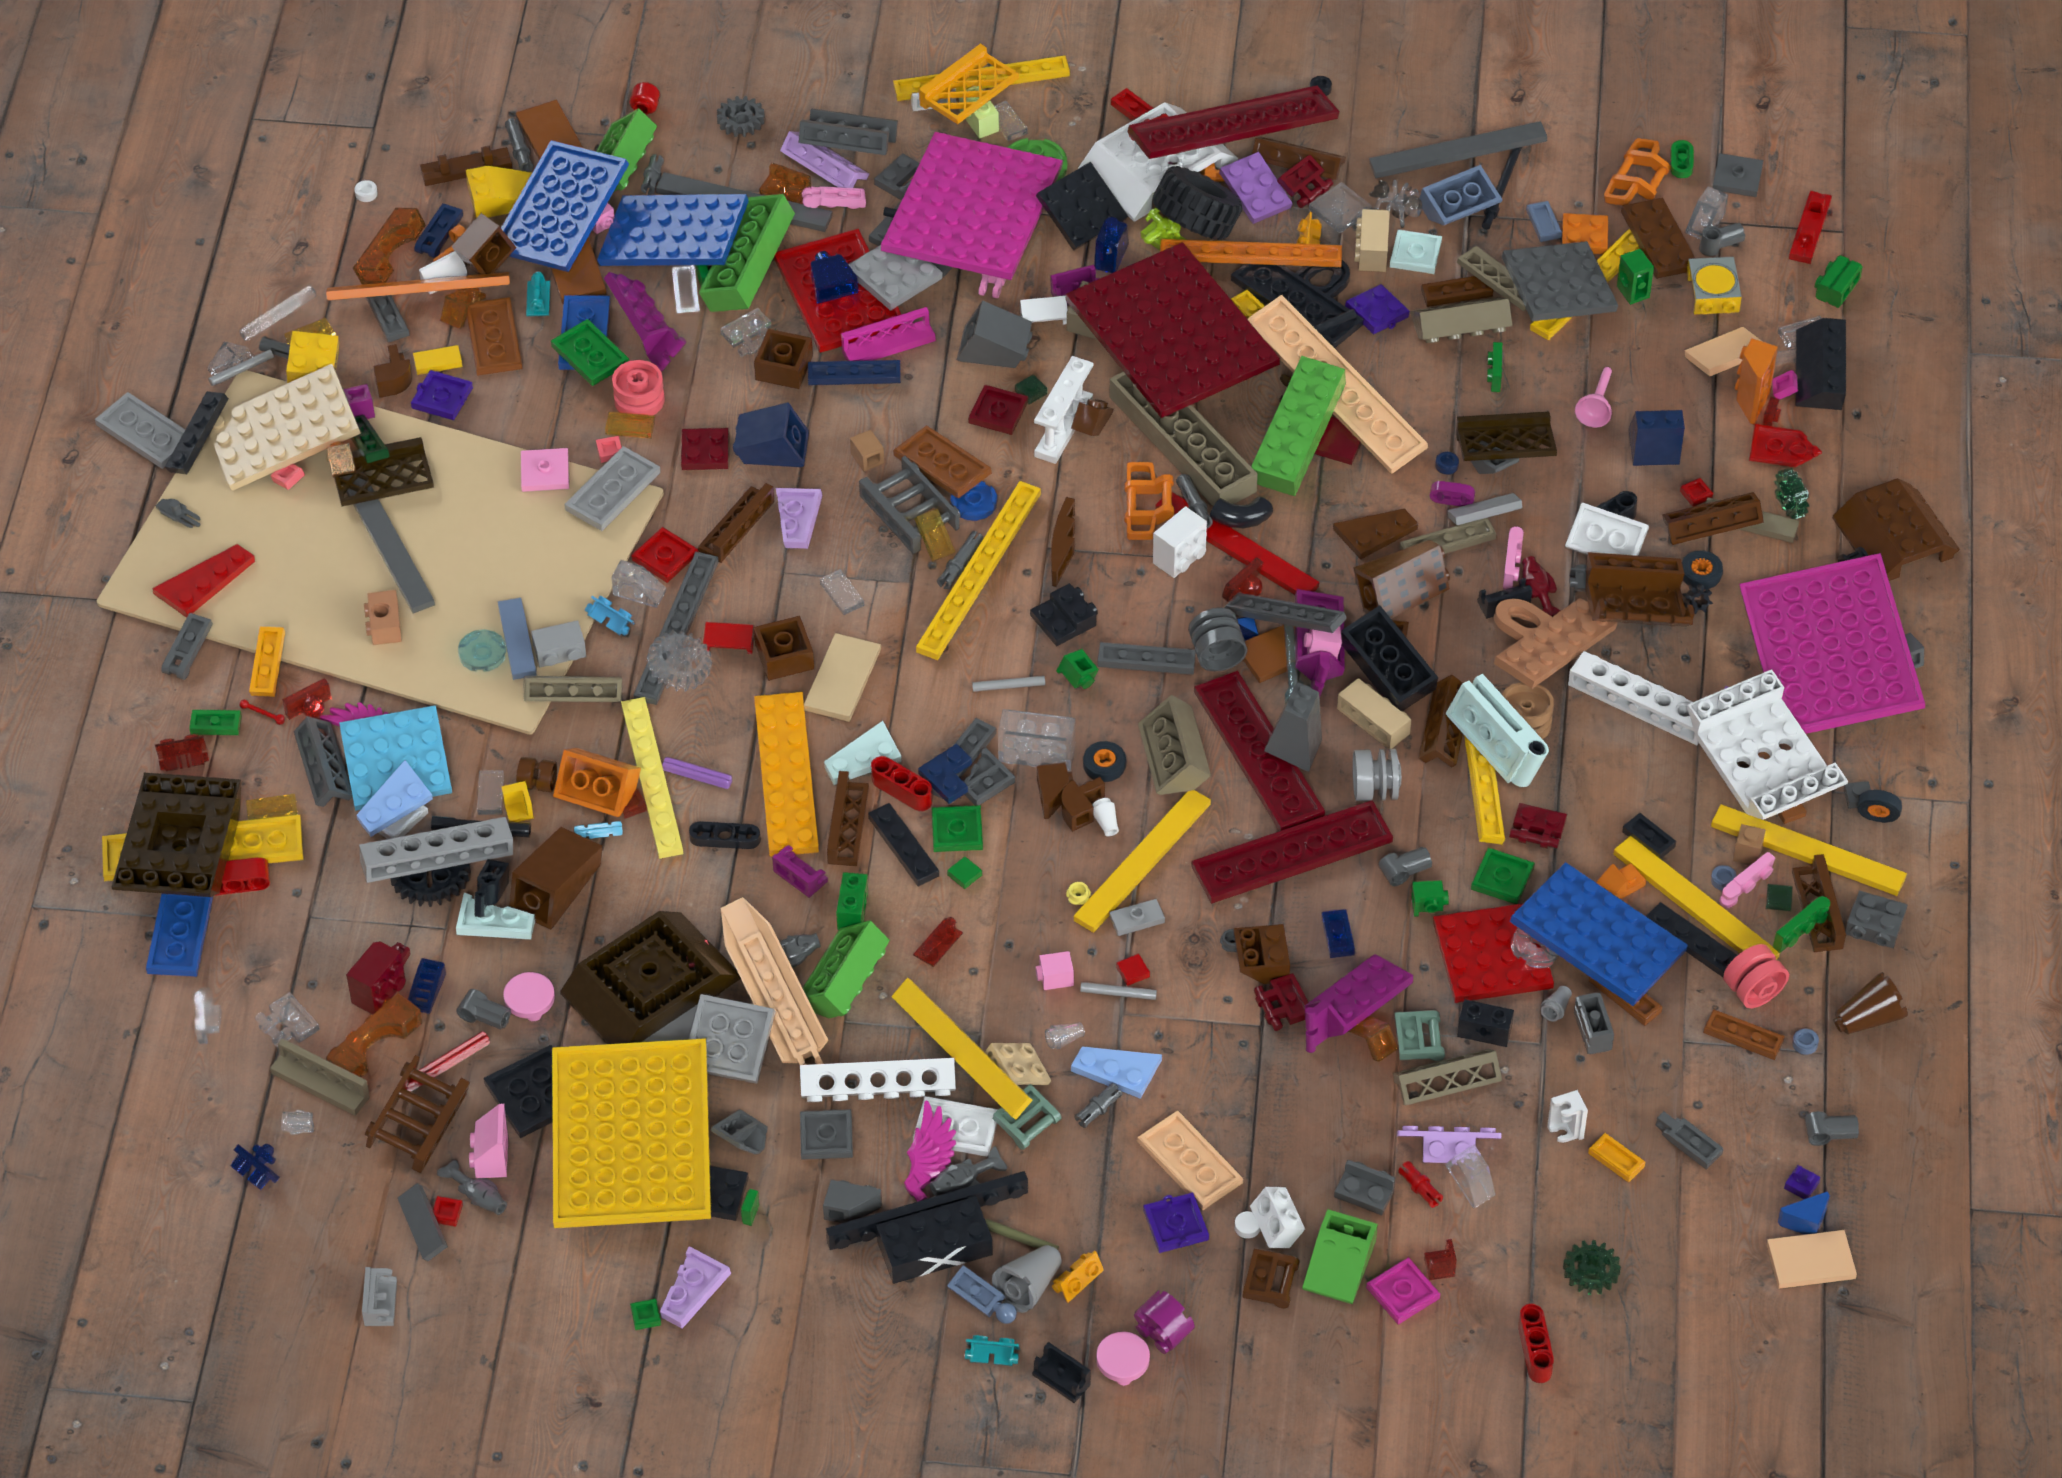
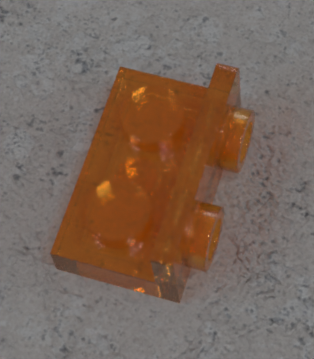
M771 163L769 165V176L760 187L759 193L765 196L784 194L787 201L803 204L802 192L806 187L811 188V177L803 172Z

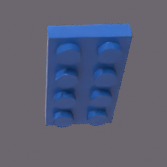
M564 295L561 334L589 319L608 338L610 296ZM559 355V370H575Z
M161 894L146 965L147 974L197 977L213 896Z

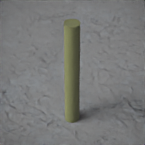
M985 1220L991 1232L1036 1249L1049 1245L1059 1250L1058 1245L992 1220Z

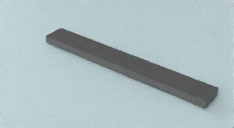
M1541 121L1372 157L1369 158V164L1376 179L1547 142V134Z
M663 172L656 186V193L663 195L747 194V197L765 196ZM788 201L795 212L790 224L822 232L826 231L833 217L832 211L806 207L804 204Z
M353 475L341 479L348 481ZM358 478L353 484L362 487L366 481ZM370 486L367 489L368 491L374 492L372 486ZM351 489L346 491L349 497L355 496L357 493ZM379 499L353 504L412 613L414 614L435 606L430 591Z
M695 552L633 694L634 699L645 697L646 703L658 704L718 565L717 556Z

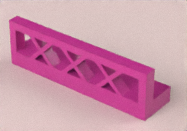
M927 307L841 333L842 353L847 361H874L936 341L935 333L929 324V311ZM923 317V321L912 323L915 319ZM901 324L899 328L891 330L895 325ZM880 331L877 335L870 336L873 332ZM858 337L855 342L848 344V340Z

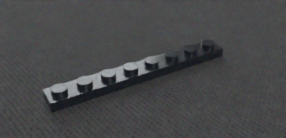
M1025 1171L828 1227L826 1228V1239L829 1250L843 1249L861 1241H871L877 1237L876 1225L975 1196L980 1207L992 1206L1010 1198H1019L1028 1193L1027 1175Z

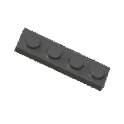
M1100 642L1098 667L1194 675L1196 652L1191 649Z
M975 718L955 744H958L972 758L973 763L996 735V728ZM969 767L956 775L961 778ZM932 788V794L935 795V796H937V797H939V798H941V799H943V798Z

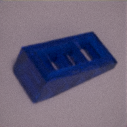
M421 958L406 1003V1009L431 1013L446 976V968L443 962ZM424 979H425V980H430V981H433V983H431V982H426V981H423V980H424ZM420 989L428 990V991H430V993H429V992H425V991H420ZM416 997H418V998H423V999H427L428 1001H427V1002L419 1001V1000H416Z

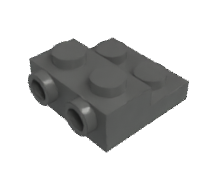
M1859 890L1847 922L1846 935L1870 941L1880 946L1894 948L1908 904Z

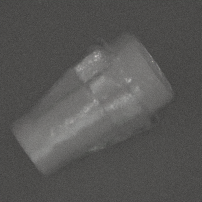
M1080 1022L1051 1025L1049 1029L1045 1030V1039L1051 1049L1056 1048L1058 1050L1085 1035L1084 1027Z

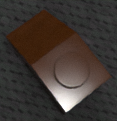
M1066 762L1037 766V785L1044 819H1049L1062 805L1063 789L1068 783L1073 781L1072 771L1067 772Z

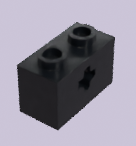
M1464 999L1459 1017L1457 1037L1507 1047L1512 1030L1514 1010Z

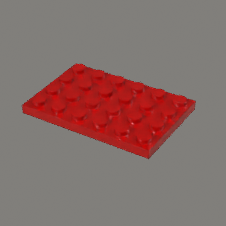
M859 229L776 252L774 256L777 267L819 353L842 347L841 333L902 315L898 306L889 310L846 272L848 264L870 252ZM901 324L895 325L891 330L899 328ZM878 330V331H875V332H873L870 336H871V337H872V336H875V335H877L880 331H879V330ZM858 337L848 340V344L855 342Z

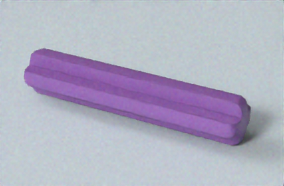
M665 757L662 764L664 771L721 788L729 789L732 783V776L671 757Z

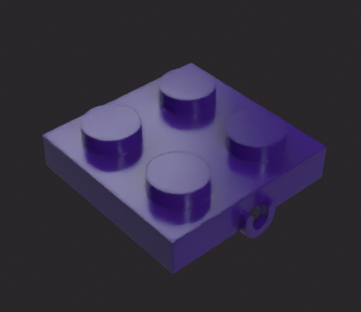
M1382 284L1347 300L1345 303V307L1350 310L1354 309L1355 313L1364 319L1363 325L1373 335L1386 328L1393 329L1396 323L1408 318L1410 312Z
M430 370L423 383L417 385V393L411 401V407L415 410L455 420L472 391L473 384L471 381Z
M1193 1192L1177 1197L1167 1195L1161 1201L1143 1205V1211L1159 1253L1209 1240V1233Z

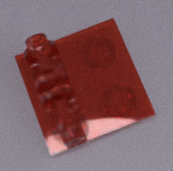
M198 734L187 735L183 740L177 741L174 739H164L160 741V744H155L158 758L163 759L159 761L160 770H166V772L178 769L176 756H178L180 769H183L181 755H185L188 768L190 767L188 754L191 756L193 767L205 765V762L209 761L208 752H203L207 751L204 736H199Z

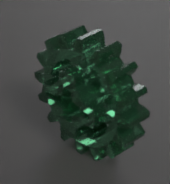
M1793 468L1778 471V474L1775 475L1777 480L1774 481L1777 486L1775 496L1780 502L1782 510L1786 511V515L1790 516L1791 519L1796 520L1805 517L1809 507L1807 502L1809 492L1802 483V478L1798 477V473L1794 472Z
M1584 1240L1580 1248L1574 1244L1572 1245V1252H1566L1563 1262V1269H1565L1564 1278H1570V1286L1577 1284L1578 1292L1587 1289L1588 1295L1592 1294V1290L1602 1294L1603 1287L1611 1290L1612 1283L1617 1284L1621 1270L1619 1265L1620 1258L1618 1256L1614 1257L1615 1250L1613 1248L1605 1249L1606 1243L1597 1246L1596 1240H1592L1591 1245H1587ZM1576 1262L1578 1263L1577 1270L1575 1269L1574 1265ZM1606 1265L1609 1267L1608 1273H1606Z

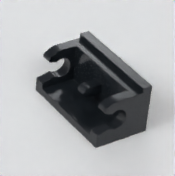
M1525 578L1519 580V586L1488 595H1485V589L1479 591L1477 602L1486 619L1494 617L1497 605L1503 600L1520 599L1531 603L1532 588L1530 585L1525 586Z
M1048 1342L1044 1346L1042 1358L1040 1359L1036 1356L1034 1360L1032 1375L1075 1403L1091 1385V1370Z

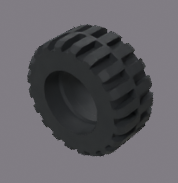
M1172 166L1166 170L1153 195V204L1164 216H1167L1173 222L1189 229L1193 233H1198L1203 237H1209L1213 240L1227 238L1242 212L1241 200L1231 193L1229 189L1207 176L1191 171L1188 168H1181L1180 166Z

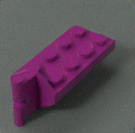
M608 272L604 280L640 336L649 360L662 372L671 362L669 355L675 357L687 343L683 337H679L673 328L667 326L664 316L655 307V301L645 291L646 287L641 281L628 279L622 274L617 275Z
M1299 589L1296 591L1295 603L1344 612V597ZM1344 622L1340 625V630L1344 629ZM1295 626V668L1311 680V688L1319 692L1320 699L1326 680L1343 675L1345 669L1344 648L1341 645L1337 658L1326 651L1308 654L1307 647H1304L1305 633H1309L1310 629Z
M1376 954L1372 955L1305 1005L1306 1051L1313 1053L1316 1051V1046L1327 1038L1347 1033L1413 983V975Z

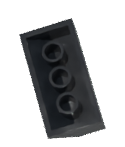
M1821 318L1796 329L1798 391L1795 392V406L1842 410L1846 396L1845 319Z

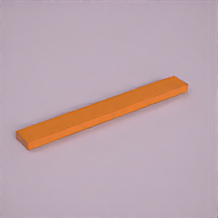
M1161 239L1160 246L1161 252L1183 242L1199 262L1321 267H1341L1342 245Z
M509 272L330 287L327 288L326 295L327 300L509 285L510 276Z

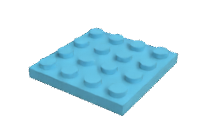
M436 705L339 723L355 811L361 810L404 760H406L431 792L432 797L452 793Z

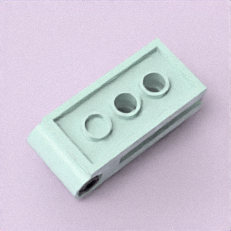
M1483 674L1477 676L1473 683L1467 681L1461 685L1446 715L1507 783L1512 782L1519 787L1529 786L1549 752L1547 744Z

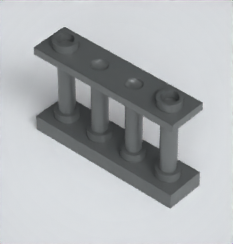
M811 108L810 120L802 119L800 121L798 143L886 155L888 142L896 143L898 120Z
M903 456L901 458L902 471L878 484L872 483L868 477L859 480V494L912 554H915L921 550L923 535L947 522L956 531L960 529L959 518L961 516L957 507L952 506L920 472L916 463ZM905 479H908L914 485L891 499L886 498L881 493ZM920 493L927 499V501L905 513L899 512L895 508ZM932 508H935L941 514L918 528L913 527L908 522Z

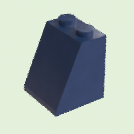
M789 402L739 414L738 423L735 428L736 436L733 443V451L744 464L804 467L809 430Z
M1682 410L1635 411L1628 429L1633 466L1680 465L1685 430Z

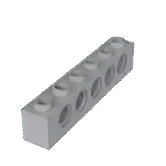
M506 817L360 844V863L366 882L369 883L513 855V837Z

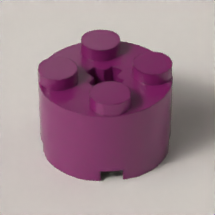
M1157 1290L1134 1313V1317L1138 1322L1136 1330L1144 1338L1151 1337L1155 1341L1157 1349L1163 1354L1172 1351L1194 1330L1195 1324L1191 1316L1187 1319L1182 1314L1185 1308L1173 1296L1165 1291L1160 1294V1290Z

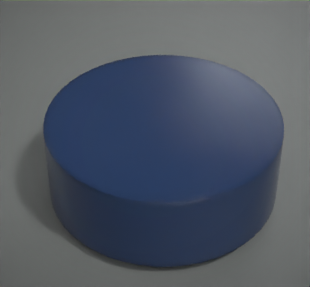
M1442 452L1436 457L1435 467L1442 474H1453L1458 470L1459 458L1452 452Z

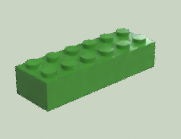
M784 194L748 197L749 202L725 265H712L699 291L710 312L749 309L795 215Z
M1301 356L1251 466L1258 473L1257 485L1296 496L1346 385L1345 369Z

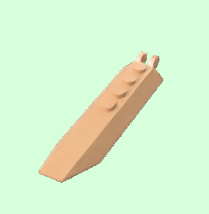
M743 897L720 908L725 947L753 1004L773 1008L776 1011L769 1037L782 1063L807 1065L804 1060L814 1056L816 1064H824L819 1052L828 1042V1038L771 924Z

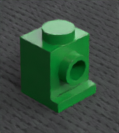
M1083 649L1064 655L1056 671L1058 674L1062 673L1074 688L1081 686L1083 689H1087L1094 683V678L1099 669Z
M1442 880L1412 882L1411 900L1414 917H1419V912L1434 913L1443 911V906L1449 905L1448 890H1443Z

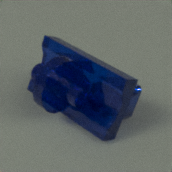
M238 1144L234 1148L238 1155L230 1166L244 1176L253 1165L256 1169L247 1180L260 1190L269 1180L276 1183L280 1177L264 1165L267 1162L272 1165L276 1161V1158L272 1156L274 1153L273 1146L264 1144L260 1147L256 1144L252 1149L256 1153L253 1156Z

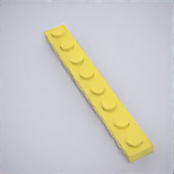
M645 697L621 701L637 767L641 768L639 779L659 859L683 854V847Z

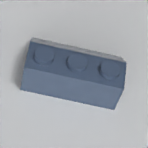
M1479 165L1422 188L1418 203L1430 221L1446 225L1501 203L1503 199L1482 166Z

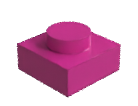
M1793 370L1773 378V395L1777 400L1798 391L1797 375Z

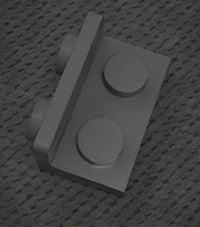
M1347 1160L1345 1172L1334 1192V1197L1383 1215L1394 1193L1395 1177L1385 1171L1369 1168L1361 1162Z

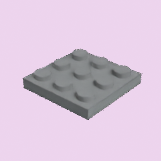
M881 245L846 266V272L889 310L896 308L942 279L943 274L931 262L881 251Z
M701 994L689 1039H706L707 1074L757 1084L776 1012L775 1009Z

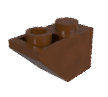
M1088 399L1087 402H1079L1071 429L1090 436H1099L1114 409L1107 407L1108 403L1099 399Z

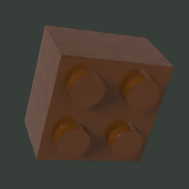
M482 213L472 221L467 230L452 245V248L464 263L478 275L495 273L517 248L500 226Z
M768 329L754 360L755 380L800 389L808 370V362H811L813 358L812 338Z
M800 616L754 627L755 646L768 681L814 670L813 649Z

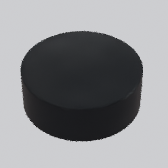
M1316 76L1311 79L1310 87L1318 85L1326 96L1331 93L1332 82L1329 78Z

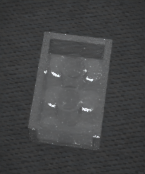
M1003 709L998 730V760L1000 762L1031 767L1066 762L1067 771H1071L1075 753V718Z

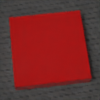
M662 527L638 548L631 557L632 561L668 583L692 561L698 549Z

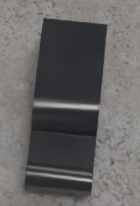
M487 859L477 877V892H475L474 904L475 917H483L486 906L494 905L500 900L509 884V863Z

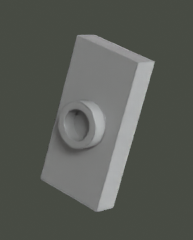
M1157 899L1109 912V917L1117 936L1165 923V917Z

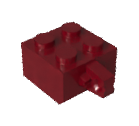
M381 941L373 942L346 974L351 1003L374 1016H377L382 1009H386L391 998L397 991H401L406 983L403 966L411 955L410 948L399 942L392 947Z

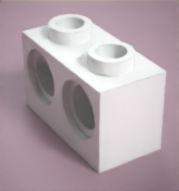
M1265 1187L1250 1205L1269 1248H1290L1305 1230L1286 1187Z

